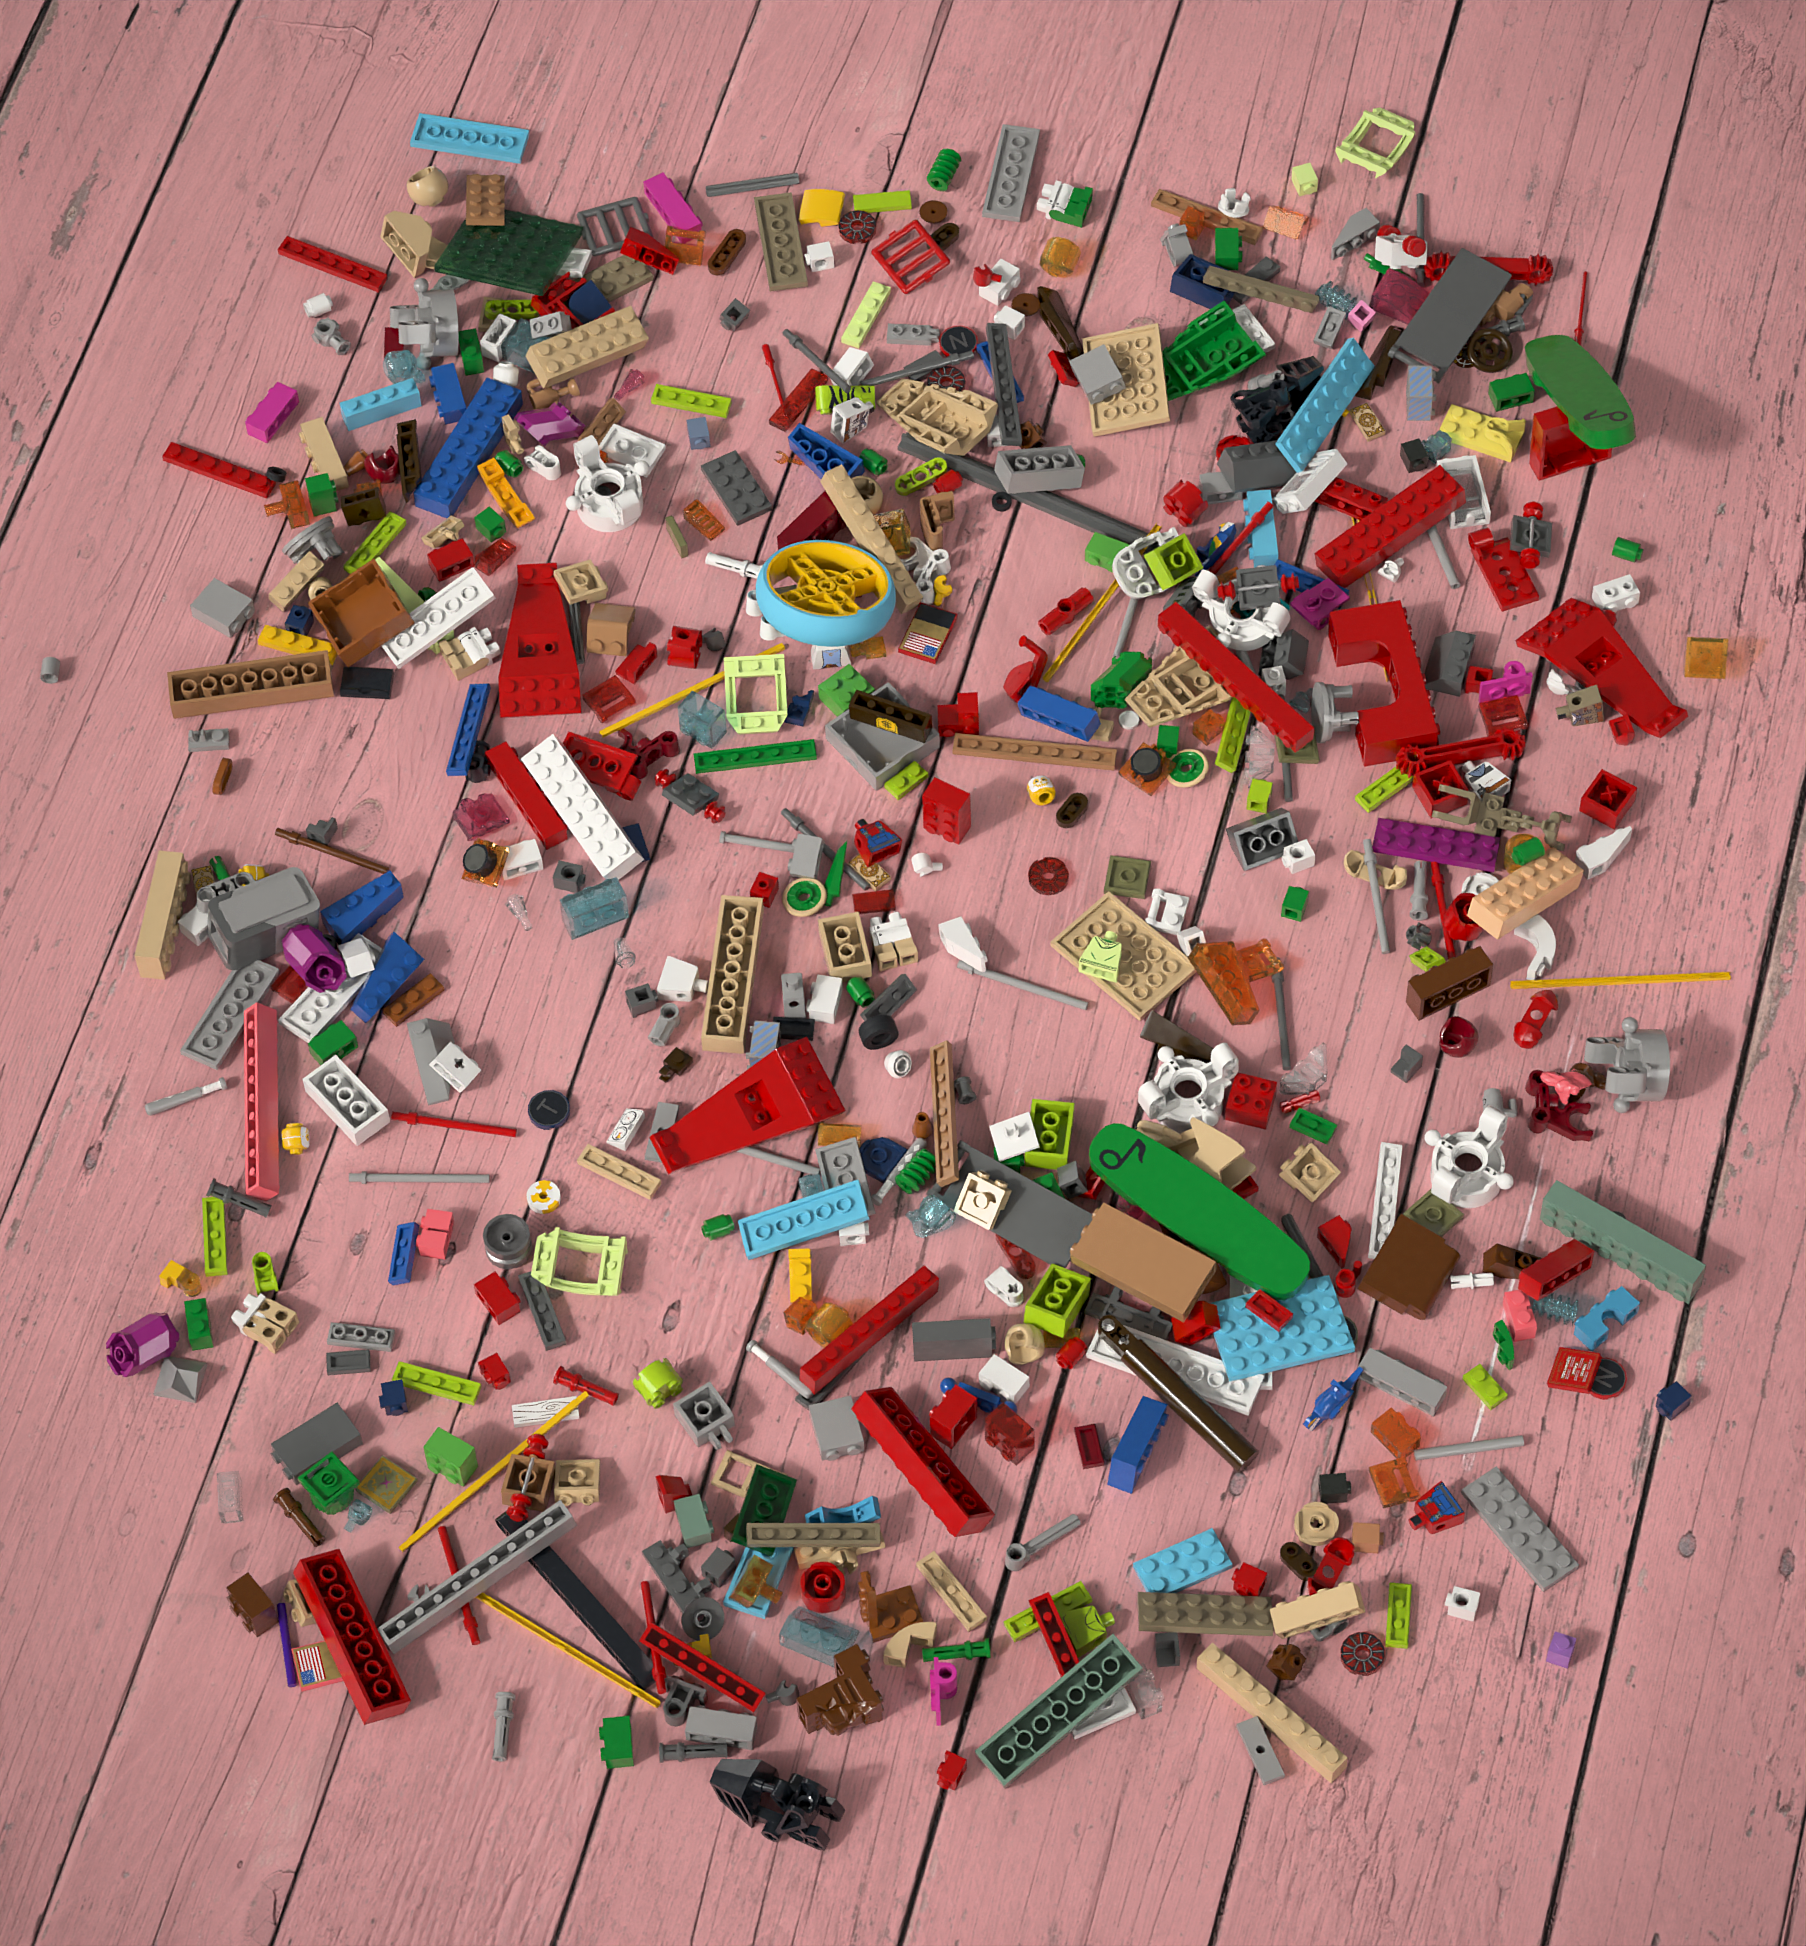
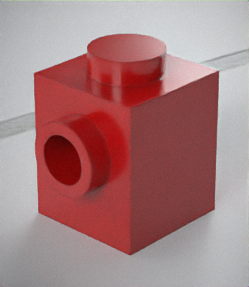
M759 872L750 889V897L763 898V906L770 908L779 890L778 877Z
M1243 1562L1240 1569L1236 1568L1231 1580L1234 1581L1233 1589L1241 1596L1259 1597L1267 1583L1268 1573Z

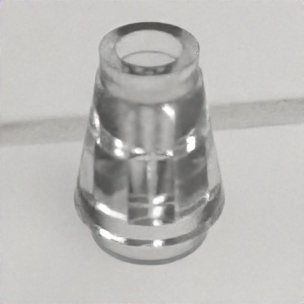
M617 938L614 941L616 964L621 968H629L634 965L636 956L625 938Z

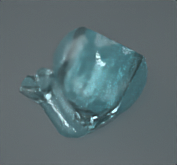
M409 350L392 351L386 354L383 360V371L393 384L410 378L414 379L415 384L425 382V375L420 370H417V359Z
M932 1194L922 1200L919 1209L909 1211L905 1216L912 1223L915 1235L924 1238L950 1228L954 1224L957 1215Z

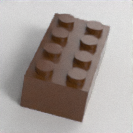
M1481 946L1474 949L1470 948L1458 957H1451L1445 963L1433 966L1421 975L1417 974L1411 977L1407 986L1406 1003L1418 1021L1491 986L1493 963Z

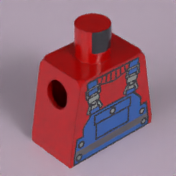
M860 819L856 822L855 828L857 831L854 845L867 867L900 853L901 837L882 821L878 820L868 824L865 819Z
M1440 1481L1415 1502L1414 1511L1416 1515L1408 1519L1413 1530L1425 1526L1430 1534H1435L1464 1523L1465 1512L1444 1483Z

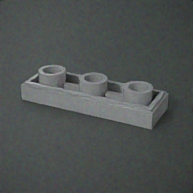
M658 1102L650 1136L676 1123L679 1105ZM649 1138L645 1160L662 1163Z
M331 1322L327 1344L391 1352L395 1330Z
M1256 1716L1236 1724V1728L1263 1785L1284 1778L1285 1774L1258 1717Z

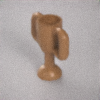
M538 378L527 384V391L530 394L529 398L534 410L549 408L554 402L557 404L560 397L567 394L576 397L580 396L579 388L574 378L569 379L566 387L558 390L552 389V386L537 392L534 391L533 388L541 386Z

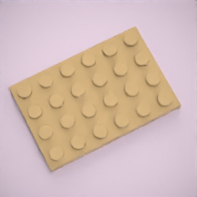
M1158 323L1082 339L1084 354L1103 344L1106 346L1126 386L1119 393L1113 394L1092 405L1089 402L1094 437L1170 421L1161 334Z
M1109 891L1051 941V947L1079 970V959L1094 936L1104 938L1107 931L1116 933L1118 935L1116 942L1122 944L1117 982L1087 974L1084 975L1139 1021L1143 1020L1198 971V965Z

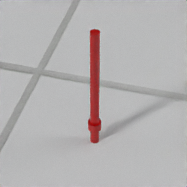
M1267 501L1259 512H1255L1249 524L1208 570L1215 575L1257 525L1260 526L1263 523L1264 517L1274 507L1272 503Z
M1433 861L1431 862L1433 874L1431 880L1436 890L1447 957L1449 959L1456 957L1453 939L1449 936V932L1443 922V916L1447 911L1443 888L1445 882L1439 863Z
M392 1111L391 1120L404 1121L410 1125H417L418 1123L515 1138L517 1135V1129L422 1116L416 1112L401 1113Z
M440 1526L438 1528L439 1536L451 1576L459 1571L447 1528L446 1526ZM468 1602L461 1607L464 1616L463 1624L465 1630L469 1633L472 1645H478L481 1642L477 1631L478 1624L476 1617L472 1615Z
M648 1581L641 1582V1590L648 1627L650 1622L655 1624L656 1622L650 1584ZM651 1649L654 1667L652 1669L653 1679L656 1681L658 1694L666 1693L665 1667L662 1666L661 1655Z

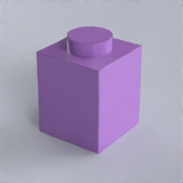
M1555 1631L1546 1662L1568 1669L1577 1638Z

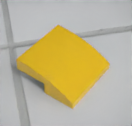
M828 189L805 190L798 218L801 224L819 222L821 227L838 225L845 198L844 192Z

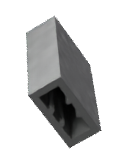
M990 1318L912 1323L914 1362L991 1358L992 1349H996L995 1326H991Z
M337 1402L271 1443L273 1452L270 1454L276 1464L281 1463L284 1469L282 1471L288 1480L292 1479L298 1485L300 1483L298 1477L331 1451L338 1458H341L362 1445L363 1442L361 1434Z

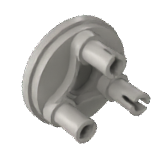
M330 516L315 522L303 530L282 549L284 555H288L294 564L298 563L314 548L318 550L324 560L331 556L335 559L344 553L331 532L335 525Z
M1316 682L1314 684L1311 700V718L1317 743L1329 741L1333 732H1350L1351 724L1358 725V720H1356L1359 719L1357 711L1340 712L1336 710L1334 704L1335 698H1352V685L1334 686V684H1324L1323 682Z

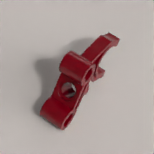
M625 728L617 731L618 736L625 740L619 749L638 756L630 772V775L638 779L645 778L648 774L647 767L662 756L671 758L677 756L680 752L678 738L673 731H665L653 740H650L648 737L642 738L636 746H634L632 734L625 730Z
M1532 1071L1525 1085L1526 1092L1535 1097L1536 1108L1533 1109L1528 1121L1530 1131L1539 1134L1548 1128L1572 1141H1591L1593 1136L1592 1130H1577L1571 1125L1569 1117L1575 1113L1589 1114L1591 1104L1571 1102L1564 1109H1559L1558 1094L1549 1093L1548 1085L1540 1078L1543 1071Z

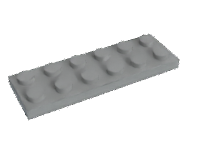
M1002 125L982 217L1020 222L1039 141L1040 129Z
M260 960L240 969L232 970L180 1050L181 1055L218 1070L244 1030V1010L255 1003L262 1002L279 976L280 970Z
M1497 1466L1461 1490L1464 1498L1543 1592L1579 1568L1576 1560Z

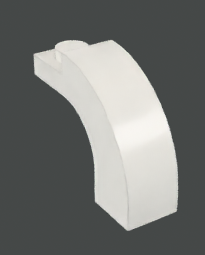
M1537 914L1514 929V935L1528 940L1537 951L1528 967L1527 980H1536L1537 976L1541 977L1545 968L1551 970L1555 956L1556 939L1554 932L1547 921Z

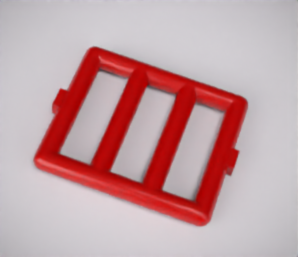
M916 219L896 232L894 230L889 234L888 239L871 251L875 259L904 294L910 293L924 282H930L933 279L932 276L950 264L948 256ZM916 229L920 234L919 237L889 258H884L881 252ZM923 242L929 245L930 249L896 272L891 266ZM936 254L941 260L909 284L906 285L901 279Z

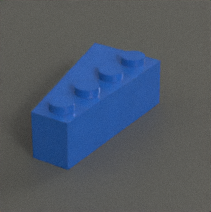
M801 423L788 436L790 449L820 479H822L825 472L841 464L850 478L862 476L865 472L862 459Z
M388 871L321 910L322 923L336 939L338 945L350 942L358 933L362 935L369 927L372 928L383 914L386 915L404 898L402 886L393 873Z
M393 932L387 938L374 964L375 970L369 972L350 1010L363 1022L367 1023L425 959L399 935Z
M1142 1396L1112 1456L1107 1485L1132 1494L1139 1476L1143 1472L1147 1458L1152 1453L1154 1442H1157L1160 1437L1161 1426L1165 1427L1169 1417V1414H1166L1167 1404Z

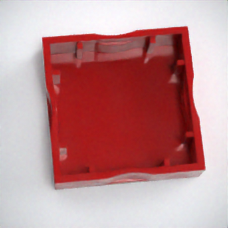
M1558 406L1534 413L1529 464L1538 481L1611 458L1612 448L1595 449L1580 440L1569 429L1568 417Z

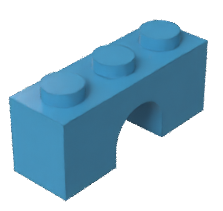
M1622 1286L1616 1291L1613 1289L1607 1294L1602 1303L1598 1302L1590 1309L1589 1314L1586 1316L1582 1315L1576 1320L1574 1335L1587 1348L1594 1351L1608 1338L1609 1328L1602 1321L1612 1318L1623 1326L1638 1313L1640 1302Z

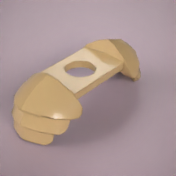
M1350 850L1344 858V867L1347 873L1354 878L1370 882L1368 868L1364 863L1363 856L1365 853H1360L1358 850ZM1375 864L1376 869L1381 872V876L1378 877L1379 886L1388 890H1396L1406 885V868L1395 865L1393 869H1389Z

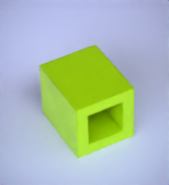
M1252 779L1246 810L1267 813L1272 795V782L1264 779Z

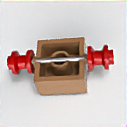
M533 1434L527 1438V1444L530 1447L524 1449V1456L511 1454L501 1489L502 1504L510 1506L507 1509V1515L516 1522H521L528 1518L529 1512L526 1509L544 1512L548 1505L555 1479L554 1461L544 1460L545 1453L542 1450L548 1447L549 1442L541 1434Z

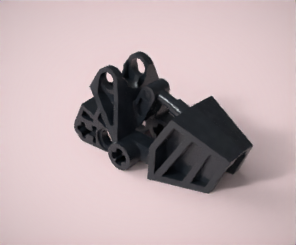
M1314 356L1276 365L1277 370L1281 371L1279 375L1284 374V380H1276L1268 388L1258 387L1253 390H1239L1231 395L1230 399L1233 407L1240 412L1236 417L1237 424L1241 431L1247 434L1250 444L1276 441L1280 438L1320 380V374L1324 371L1323 365ZM1240 396H1243V397H1244V398L1241 399V400H1240V399H1236L1237 397H1240ZM1289 405L1279 415H1276L1277 406Z
M721 1759L710 1779V1784L720 1802L751 1828L756 1821L764 1823L765 1826L761 1834L773 1842H779L782 1835L787 1833L790 1837L817 1850L825 1851L830 1838L821 1827L811 1825V1823L817 1817L818 1812L819 1815L835 1822H840L845 1813V1809L836 1798L825 1796L828 1789L819 1783L796 1773H792L788 1781L780 1779L778 1770L761 1759ZM762 1792L771 1793L770 1796L785 1812L784 1815L760 1806Z

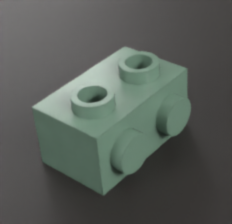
M699 1494L674 1500L675 1512L686 1548L712 1542L711 1533H714L712 1521H707L705 1515L709 1513L706 1501H701Z

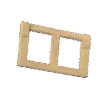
M727 1450L711 1481V1485L745 1498L756 1464L776 1472L779 1471ZM731 1459L752 1467L741 1489L720 1481Z

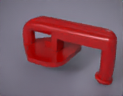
M1025 635L1020 637L1019 646L1026 647L1034 653L1033 662L1028 661L1014 667L1007 675L1003 686L1007 695L1017 703L1029 686L1037 688L1048 660L1047 653ZM1025 685L1023 693L1021 695L1018 692Z

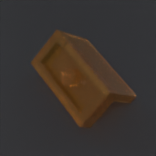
M1271 205L1268 208L1263 229L1297 240L1300 237L1303 225L1307 224L1309 217Z

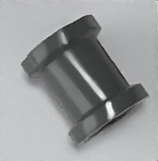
M964 1076L954 1081V1089H957L959 1095L958 1102L960 1104L972 1103L977 1098L976 1093L972 1091L970 1077Z

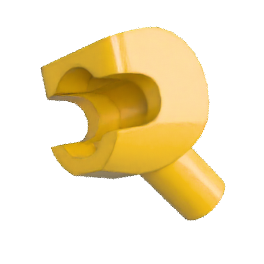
M945 575L938 576L934 581L935 599L933 603L936 606H941L943 598L952 593L951 584H946L947 578Z

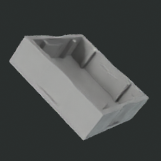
M889 682L871 693L872 695L910 707L907 701ZM849 710L825 725L827 741L876 791L913 761L918 763L940 748L939 733L934 728H932L926 742L922 743L850 719Z

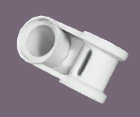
M537 445L535 451L530 456L524 458L525 464L531 470L536 471L548 480H556L561 476L558 457L541 445Z
M1000 1266L984 1280L986 1287L1008 1306L1018 1307L1023 1303L1022 1284L1004 1267Z

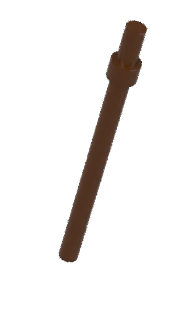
M277 828L275 831L276 836L289 840V843L301 844L381 874L389 871V867L305 838L298 832H289Z

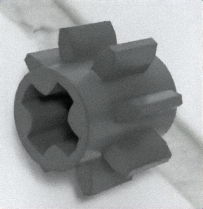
M1418 922L1417 926H1410L1406 932L1407 944L1420 950L1421 946H1428L1432 939V935L1429 933L1431 929Z

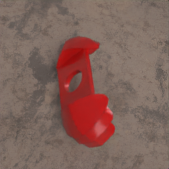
M1542 990L1535 993L1530 998L1533 1001L1521 1022L1515 1024L1514 1041L1521 1048L1531 1049L1538 1043L1543 1036L1540 1030L1551 1010H1558V1000L1552 990ZM1538 1010L1543 1014V1017L1538 1020L1533 1019L1530 1015L1531 1012Z
M1337 1537L1324 1547L1325 1555L1313 1578H1308L1307 1588L1310 1596L1317 1594V1591L1320 1589H1332L1344 1565L1350 1566L1352 1564L1355 1547L1348 1539ZM1325 1566H1329L1334 1570L1332 1578L1324 1576L1323 1568Z

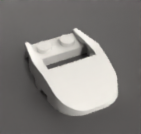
M1175 527L1170 528L1169 531L1164 533L1159 531L1150 536L1141 537L1128 547L1122 549L1115 556L1112 563L1113 574L1126 595L1134 599H1142L1165 591L1162 590L1160 585H1156L1139 550L1157 541L1161 546L1179 536Z

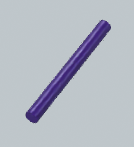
M278 1603L277 1612L288 1687H295L297 1683L285 1603Z

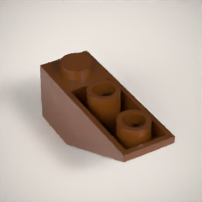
M1497 1243L1483 1253V1272L1493 1273V1276L1499 1278L1519 1279V1274L1524 1268L1531 1266L1542 1258Z

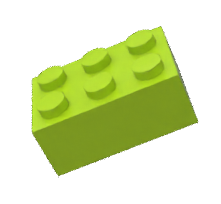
M1032 1099L1030 1115L1040 1147L1025 1152V1167L1057 1170V1168L1068 1164L1075 1103Z
M1052 1263L1025 1306L1023 1323L1032 1324L1038 1329L1063 1338L1089 1297L1091 1278Z

